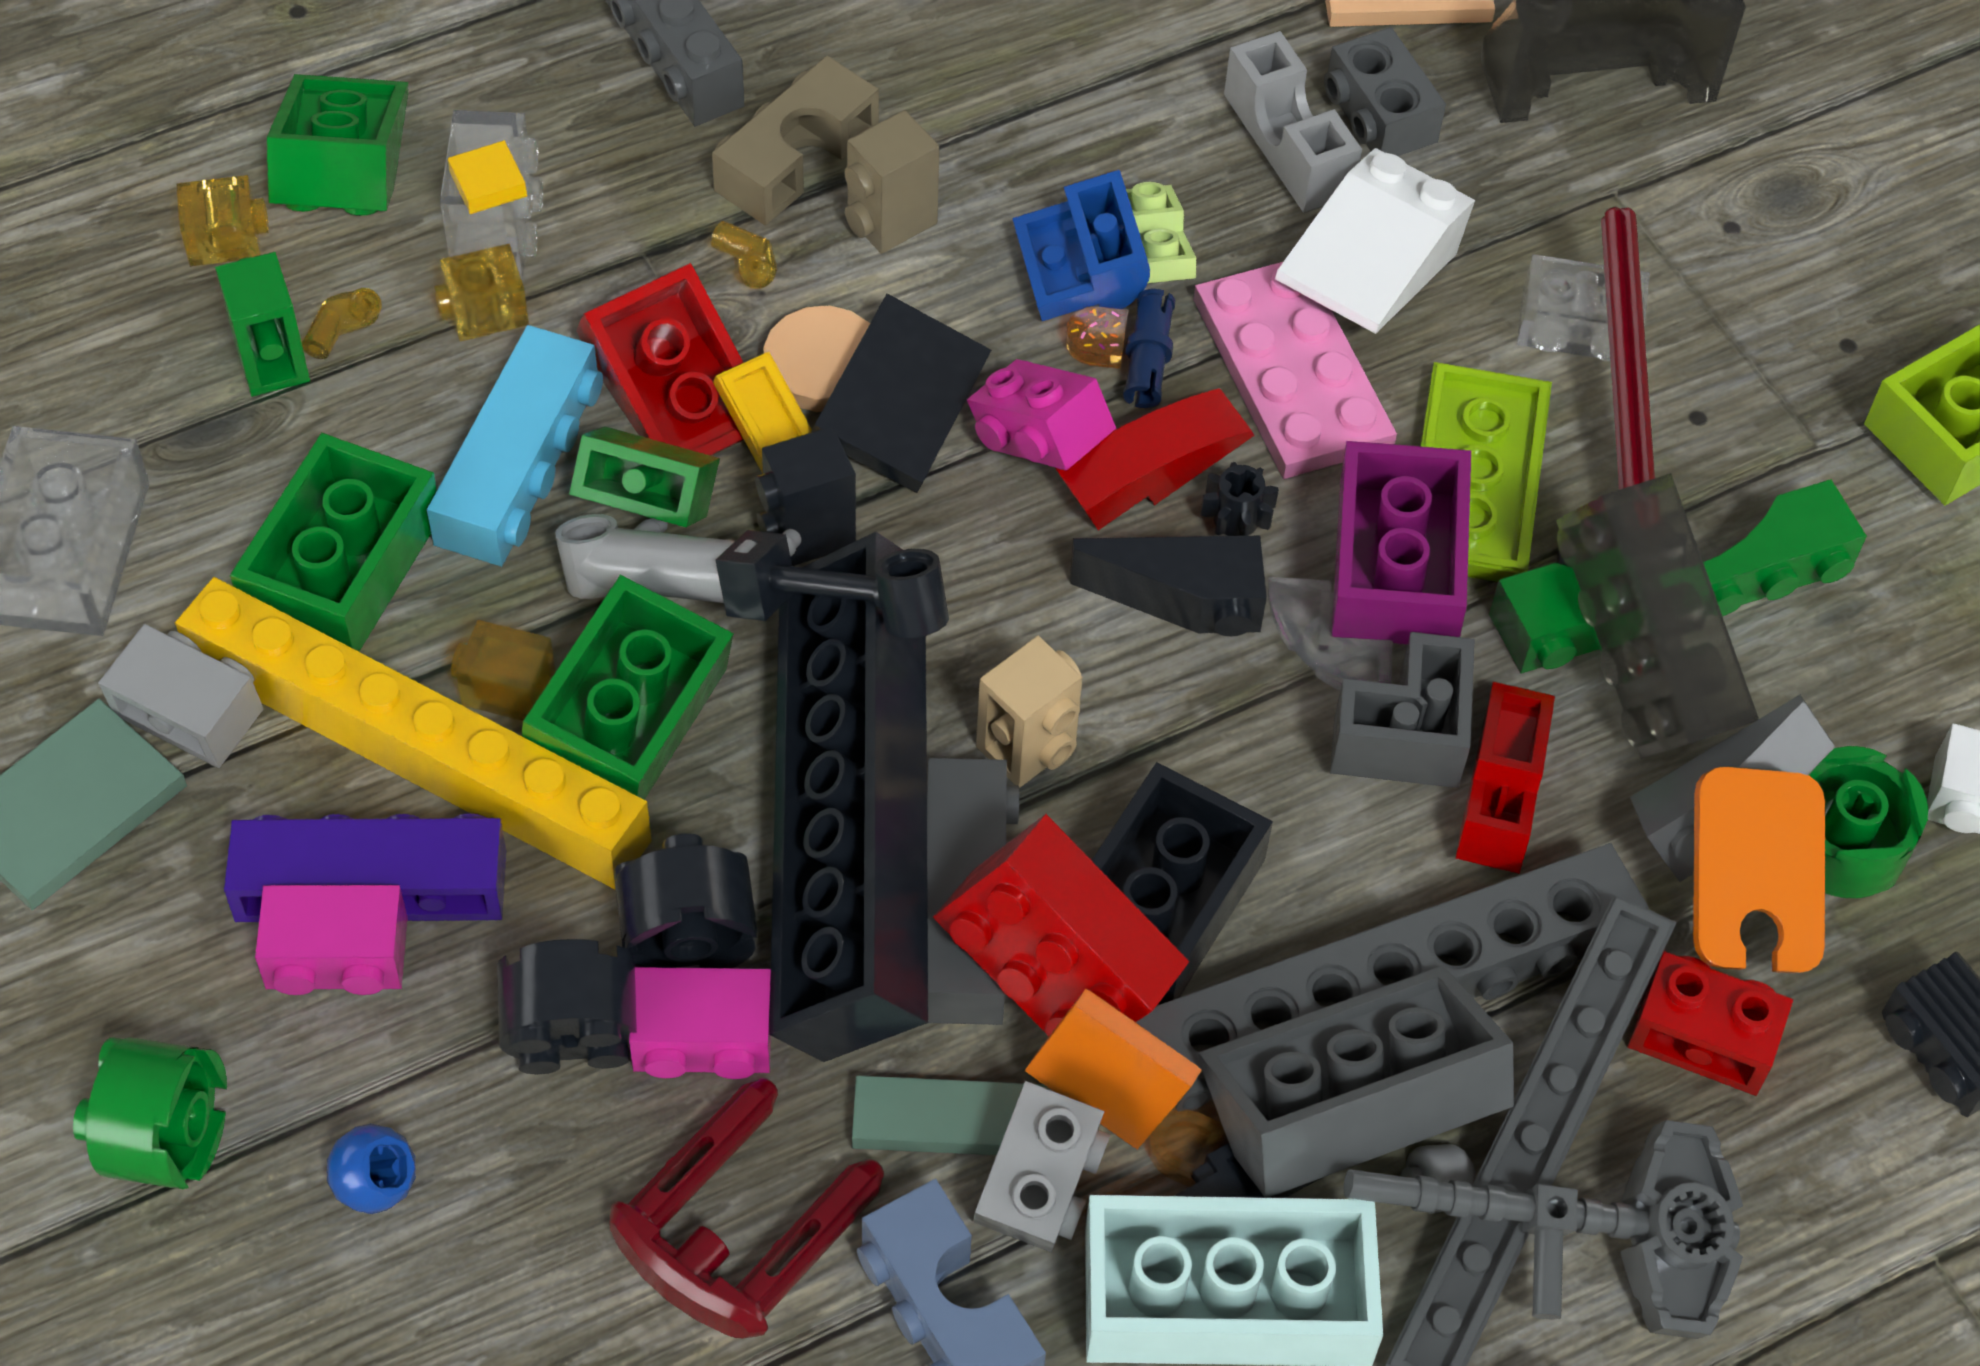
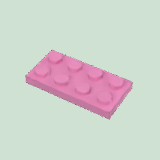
M1280 262L1195 285L1193 300L1282 478L1287 479L1343 463L1346 441L1395 444L1397 433L1332 310L1275 280L1277 270L1283 263Z

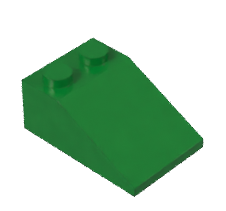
M294 74L267 135L269 203L285 204L288 209L302 212L313 211L319 207L344 208L347 213L353 215H371L378 211H387L395 187L408 99V82Z

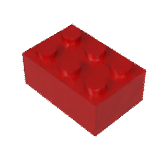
M1047 814L1043 815L972 870L933 916L937 923L952 937L953 941L977 962L1000 986L1001 990L1013 999L1048 1037L1085 989L1090 990L1136 1023L1155 1009L1189 963V960Z

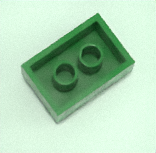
M321 432L231 572L230 578L233 587L360 652L431 535L427 508L437 492L434 472Z
M620 574L524 719L522 737L645 800L724 675L728 665L734 633Z

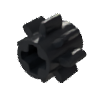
M1231 462L1230 467L1221 476L1214 473L1208 475L1206 494L1202 497L1200 513L1204 517L1214 516L1216 535L1249 536L1256 531L1257 527L1265 530L1271 528L1273 508H1276L1279 490L1275 486H1265L1264 469L1261 467L1255 469L1248 465H1237L1236 462Z

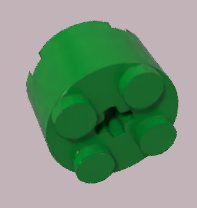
M1859 746L1834 748L1809 774L1819 783L1824 793L1825 894L1831 896L1865 898L1893 887L1917 846L1928 821L1927 799L1917 778L1906 768L1901 773L1884 761L1887 755L1871 748Z
M109 1037L100 1050L98 1059L99 1071L94 1081L90 1098H83L75 1110L73 1119L74 1137L77 1140L86 1141L89 1160L93 1169L100 1176L182 1190L189 1188L185 1182L187 1179L200 1181L209 1170L223 1134L226 1111L214 1110L215 1088L227 1090V1076L221 1057L212 1049L132 1037L124 1039Z

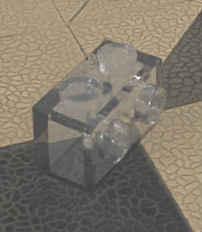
M1532 254L1522 292L1516 345L1537 348L1546 352H1562L1610 361L1604 265ZM1640 271L1645 328L1650 272Z

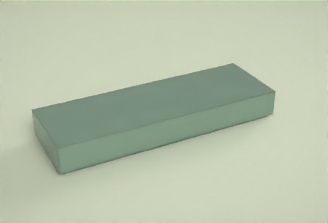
M856 1076L852 1149L997 1155L1024 1083ZM1035 1084L1045 1089L1051 1090L1044 1084Z

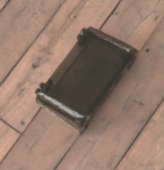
M1512 0L1487 31L1480 52L1481 64L1500 123L1527 121L1532 98L1535 95L1537 98L1548 97L1552 83L1550 75L1648 66L1655 86L1666 85L1667 79L1685 87L1688 90L1686 97L1689 104L1716 102L1745 12V3L1743 0Z

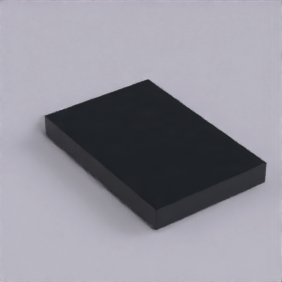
M887 293L811 433L833 426L847 456L917 493L992 350Z

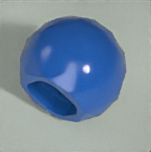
M371 1123L357 1126L336 1140L327 1158V1183L339 1202L359 1212L376 1214L389 1210L407 1197L416 1179L414 1152L406 1138L389 1127Z

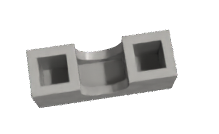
M1278 31L1230 48L1224 96L1304 213L1326 204L1347 173L1360 162L1362 148L1335 109L1316 116L1312 115L1305 94L1307 69L1282 32Z

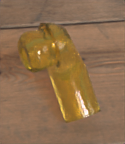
M726 221L719 222L713 232L711 246L737 258L741 279L750 288L760 289L771 284L778 271L771 242L764 237Z
M361 287L355 291L340 293L327 298L321 305L302 340L303 350L316 359H326L339 336L368 328L374 324L382 309V302L378 293L370 288Z

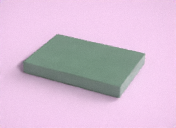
M98 698L0 775V881L33 911L187 787L184 775Z

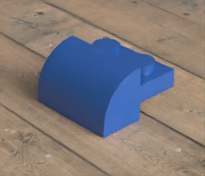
M1120 170L1065 186L1064 190L1068 201L1012 218L1042 321L1099 304L1101 313H1106L1103 317L1111 315L1112 312L1116 313L1130 305L1146 288L1150 278V267Z

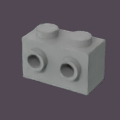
M143 624L98 682L110 709L121 719L217 768L221 767L264 709L253 684L255 681L254 676L242 664L227 657H223L221 661H218L202 653L200 648L185 635L176 631H170L166 635L146 624Z
M1025 1081L977 1205L973 1222L1051 1253L1058 1235L1072 1240L1086 1200L1073 1194L1082 1170L1093 1174L1097 1173L1110 1138V1134L1098 1130L1104 1111Z

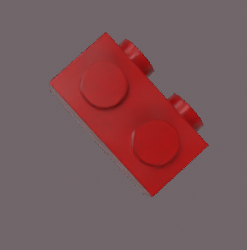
M1663 951L1648 986L1627 1048L1757 1096L1773 1066L1794 999L1776 993L1773 988L1760 981L1741 980L1711 969L1709 965L1698 958L1676 956Z

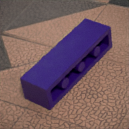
M469 813L461 814L454 818L420 819L410 814H396L387 819H353L346 815L332 814L321 819H286L277 815H262L253 820H232L224 892L235 922H259L263 886L400 885L408 921L502 920L507 850L501 818H486L482 815Z

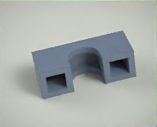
M936 1178L862 1217V1246L857 1248L860 1263L875 1286H879L882 1283L886 1284L897 1302L896 1305L892 1306V1312L902 1334L911 1345L919 1341L922 1343L933 1361L929 1366L1045 1365L1046 1352L1009 1294L987 1306L971 1309L951 1303L940 1292L938 1286L945 1277L970 1263L972 1235Z

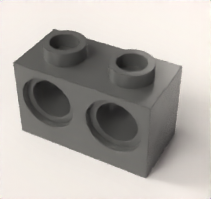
M1392 27L1332 46L1328 72L1324 76L1325 90L1330 101L1335 105L1339 104L1351 122L1356 139L1361 144H1366L1370 151L1377 148L1384 153L1400 156L1438 143L1446 103Z

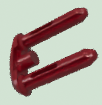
M765 1078L742 1085L699 1131L666 1162L665 1166L628 1204L620 1201L614 1202L611 1206L609 1221L610 1230L621 1252L639 1275L664 1299L696 1321L727 1336L741 1339L762 1336L767 1332L768 1324L765 1317L879 1194L884 1177L882 1165L874 1159H865L848 1165L793 1226L772 1245L766 1255L735 1288L720 1276L717 1280L711 1277L717 1268L729 1257L730 1253L725 1243L710 1229L699 1226L678 1249H675L660 1235V1230L772 1114L776 1098L778 1097V1089L772 1081ZM813 1236L781 1272L773 1276L807 1238Z

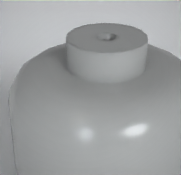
M1454 1144L1416 1147L1409 1154L1406 1167L1401 1173L1402 1177L1429 1176L1437 1178L1439 1182L1446 1183L1450 1180L1470 1182L1473 1185L1476 1179V1172L1470 1158L1463 1149ZM1435 1210L1433 1213L1444 1212V1211Z

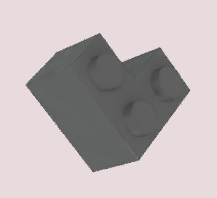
M1410 632L1400 672L1399 685L1343 678L1334 716L1330 774L1459 788L1471 743L1475 639Z

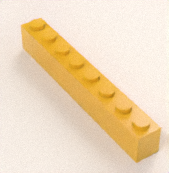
M216 577L209 581L175 621L177 631L191 639L200 648L202 653L218 661H221L223 657L231 658L247 668L254 676L255 681L253 684L262 704L471 814L482 815L486 818H501L502 829L506 833L616 890L614 879L615 867L620 863L639 858L652 841L648 803L646 800Z

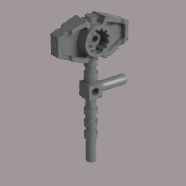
M1670 1120L1654 1125L1645 1140V1147L1634 1164L1621 1200L1622 1203L1612 1202L1610 1205L1602 1204L1597 1199L1581 1197L1577 1200L1578 1189L1542 1184L1535 1185L1523 1191V1193L1505 1191L1502 1186L1484 1184L1482 1187H1475L1470 1182L1450 1180L1446 1183L1439 1182L1437 1178L1417 1175L1415 1178L1351 1169L1347 1171L1344 1179V1196L1349 1199L1409 1206L1413 1211L1433 1213L1435 1210L1445 1211L1446 1215L1466 1218L1468 1215H1476L1480 1220L1500 1222L1502 1219L1522 1222V1233L1535 1234L1532 1316L1539 1319L1553 1320L1561 1318L1563 1236L1575 1231L1590 1235H1597L1599 1232L1607 1233L1609 1237L1631 1238L1632 1246L1620 1251L1634 1297L1641 1304L1642 1317L1649 1332L1694 1339L1711 1335L1720 1318V1310L1729 1298L1743 1258L1742 1255L1734 1250L1739 1243L1740 1228L1737 1222H1734L1732 1212L1743 1207L1730 1164L1722 1156L1721 1143L1712 1126Z

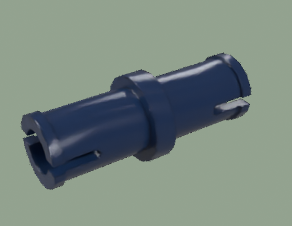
M1147 289L1138 295L1135 329L1129 335L1126 342V355L1130 361L1123 398L1130 404L1134 401L1135 391H1138L1135 401V407L1152 408L1161 402L1165 364L1171 360L1173 355V341L1170 339L1169 334L1172 314L1175 309V298L1172 294L1168 293L1165 296L1164 306L1161 307L1164 290Z

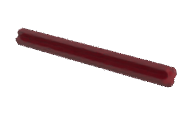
M1612 207L1606 210L1605 216L1601 220L1621 527L1623 534L1627 538L1646 539L1652 537L1658 528V512L1637 219L1635 212L1629 207L1621 209Z

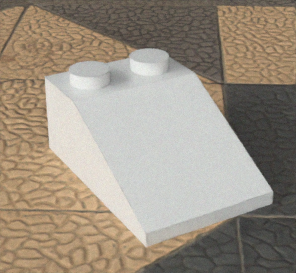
M1374 148L1347 173L1279 267L1275 280L1376 334L1456 256L1475 200L1457 191L1450 183L1434 179L1407 165L1400 157Z

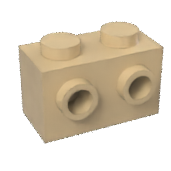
M1038 635L980 678L976 748L988 759L1007 760V778L1015 785H1019V788L1045 768L1053 770L1061 766L1076 748L1083 677L1074 660L1061 650L1054 651Z

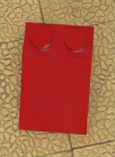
M691 263L583 314L576 332L581 341L595 345L597 371L603 373V383L639 436L710 456L744 440L713 383L716 375L744 362Z

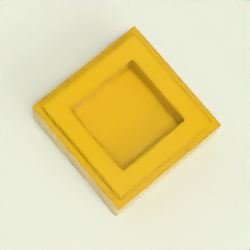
M505 140L447 158L450 174L469 214L527 197L526 183Z

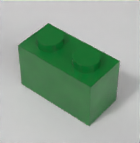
M276 252L247 257L236 262L216 266L215 269L234 342L251 397L311 382L293 304Z
M604 426L582 435L569 495L687 528L707 517L720 458Z

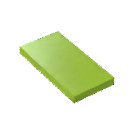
M1434 362L1420 447L1471 450L1468 577L1498 582L1500 579L1526 572L1529 567L1552 382Z

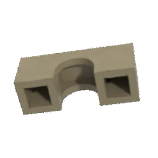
M829 56L824 57L810 70L801 72L794 79L791 86L774 101L763 104L756 111L754 117L735 134L725 136L712 152L714 191L766 226L804 193L803 154L796 149L805 146L820 147L842 160L847 156V140L879 123V89Z

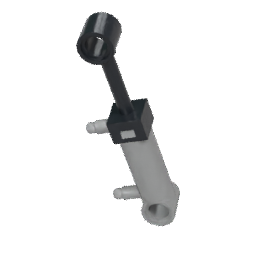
M589 514L568 520L555 531L568 592L573 597L581 599L606 597L621 574L661 596L724 603L727 617L766 621L794 593L875 602L876 606L882 609L886 631L892 636L900 638H917L930 635L942 629L949 621L939 556L933 551L925 549H906L888 554L875 565L876 576L792 567L790 557L801 544V536L794 529H787L782 534L747 530L736 541L664 533L668 527L667 522L654 518L642 521L633 530L618 528L617 520L612 516Z

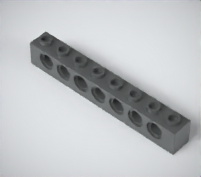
M1608 843L1158 1005L1151 1013L1136 1023L1201 1069L1199 1053L1193 1049V1045L1208 1043L1218 1046L1260 1031L1254 1024L1256 1022L1270 1021L1280 1024L1322 1009L1323 1007L1316 1000L1331 999L1339 1003L1384 987L1377 980L1380 977H1390L1401 981L1444 965L1473 998L1482 996L1485 1000L1496 999L1513 990L1520 981L1542 974L1544 978H1552L1571 969L1578 960L1584 957L1614 894L1646 909L1649 907L1612 843ZM1557 913L1571 914L1580 922L1566 921ZM1498 934L1512 935L1521 944L1507 943L1499 938ZM1437 956H1452L1463 965H1447ZM1202 1070L1192 1087L1173 1109L1176 1108L1178 1112H1189L1205 1105L1212 1099Z

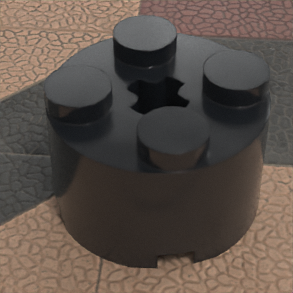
M683 833L665 839L662 843L663 849L648 853L635 860L620 863L615 867L614 879L622 947L633 954L635 967L676 968L699 965L700 968L732 969L753 955L756 949L757 923L748 860L743 853L733 852L721 847L703 845V839L699 835Z
M562 939L538 942L521 947L520 961L511 965L506 955L498 961L499 1045L506 1054L519 1059V1070L521 1072L534 1075L553 1073L560 1069V1060L587 1059L589 1066L602 1069L616 1068L628 1063L630 1033H637L635 959L629 950L616 945L617 957L599 954L598 941Z

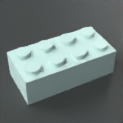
M1089 1196L1085 1225L1087 1362L1287 1366L1373 1365L1383 1337L1375 1202L1357 1199Z

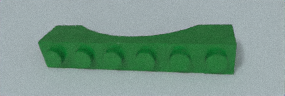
M1830 479L1777 495L1766 516L1746 538L1721 555L1690 568L1657 575L1631 576L1587 572L1553 563L1500 579L1489 616L1521 674L1541 667L1544 669H1555L1567 664L1576 656L1596 650L1610 652L1624 646L1631 639L1654 632L1660 635L1668 634L1679 629L1686 622L1708 615L1723 617L1734 612L1741 605L1763 598L1768 600L1781 599L1798 587L1818 581L1823 583L1838 581L1849 574L1854 568L1867 535L1836 485Z

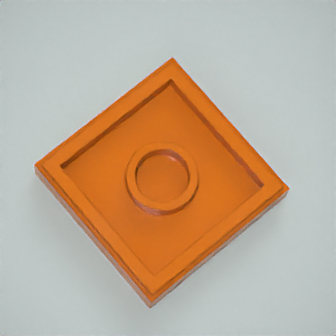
M1085 989L1036 1052L1026 1067L1025 1072L1058 1094L1103 1110L1104 1114L1100 1124L1138 1150L1192 1087L1202 1069L1090 990Z

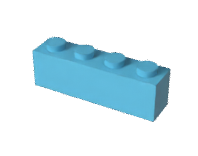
M526 326L427 508L434 546L502 567L513 545L517 547L522 545L530 527V512L538 498L545 499L548 496L555 478V465L562 451L567 453L571 451L578 436L579 419L586 405L594 406L601 393L603 373L597 371L595 345L534 326Z

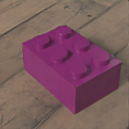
M1346 441L1339 491L1331 638L1408 644L1410 632L1452 637L1461 636L1467 608L1471 450Z

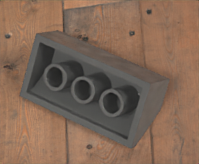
M1444 965L1199 1052V1064L1233 1155L1265 1198L1514 1106L1513 1042Z

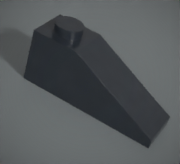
M1260 535L1073 538L1070 582L1072 585L1198 634L1218 633L1223 636L1234 637L1245 633L1261 632L1267 595Z

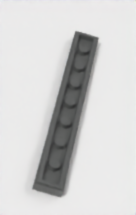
M1616 894L1613 895L1514 1099V1106L1509 1109L1472 1186L1495 1185L1504 1187L1505 1191L1523 1193V1191L1538 1184L1553 1185L1677 922ZM1476 1215L1456 1218L1385 1366H1467L1529 1236V1233H1522V1222L1502 1219L1500 1222L1480 1220Z

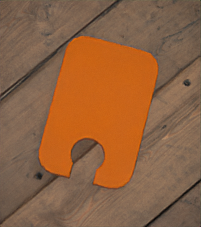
M1718 767L1707 771L1697 781L1694 793L1693 942L1695 951L1699 958L1709 966L1723 969H1746V947L1741 941L1740 927L1744 917L1751 911L1757 910L1766 913L1777 926L1778 941L1772 951V972L1795 974L1810 971L1818 966L1823 958L1825 949V799L1822 788L1811 776L1802 773L1735 767Z

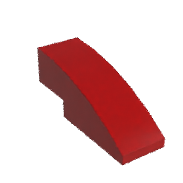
M1217 388L1172 403L1127 423L1111 432L1067 471L1059 468L1055 469L1099 531L1146 497H1149L1155 506L1255 435L1223 391Z
M1493 681L1472 772L1455 859L1520 874L1531 836L1537 793L1543 776L1555 701L1554 695Z

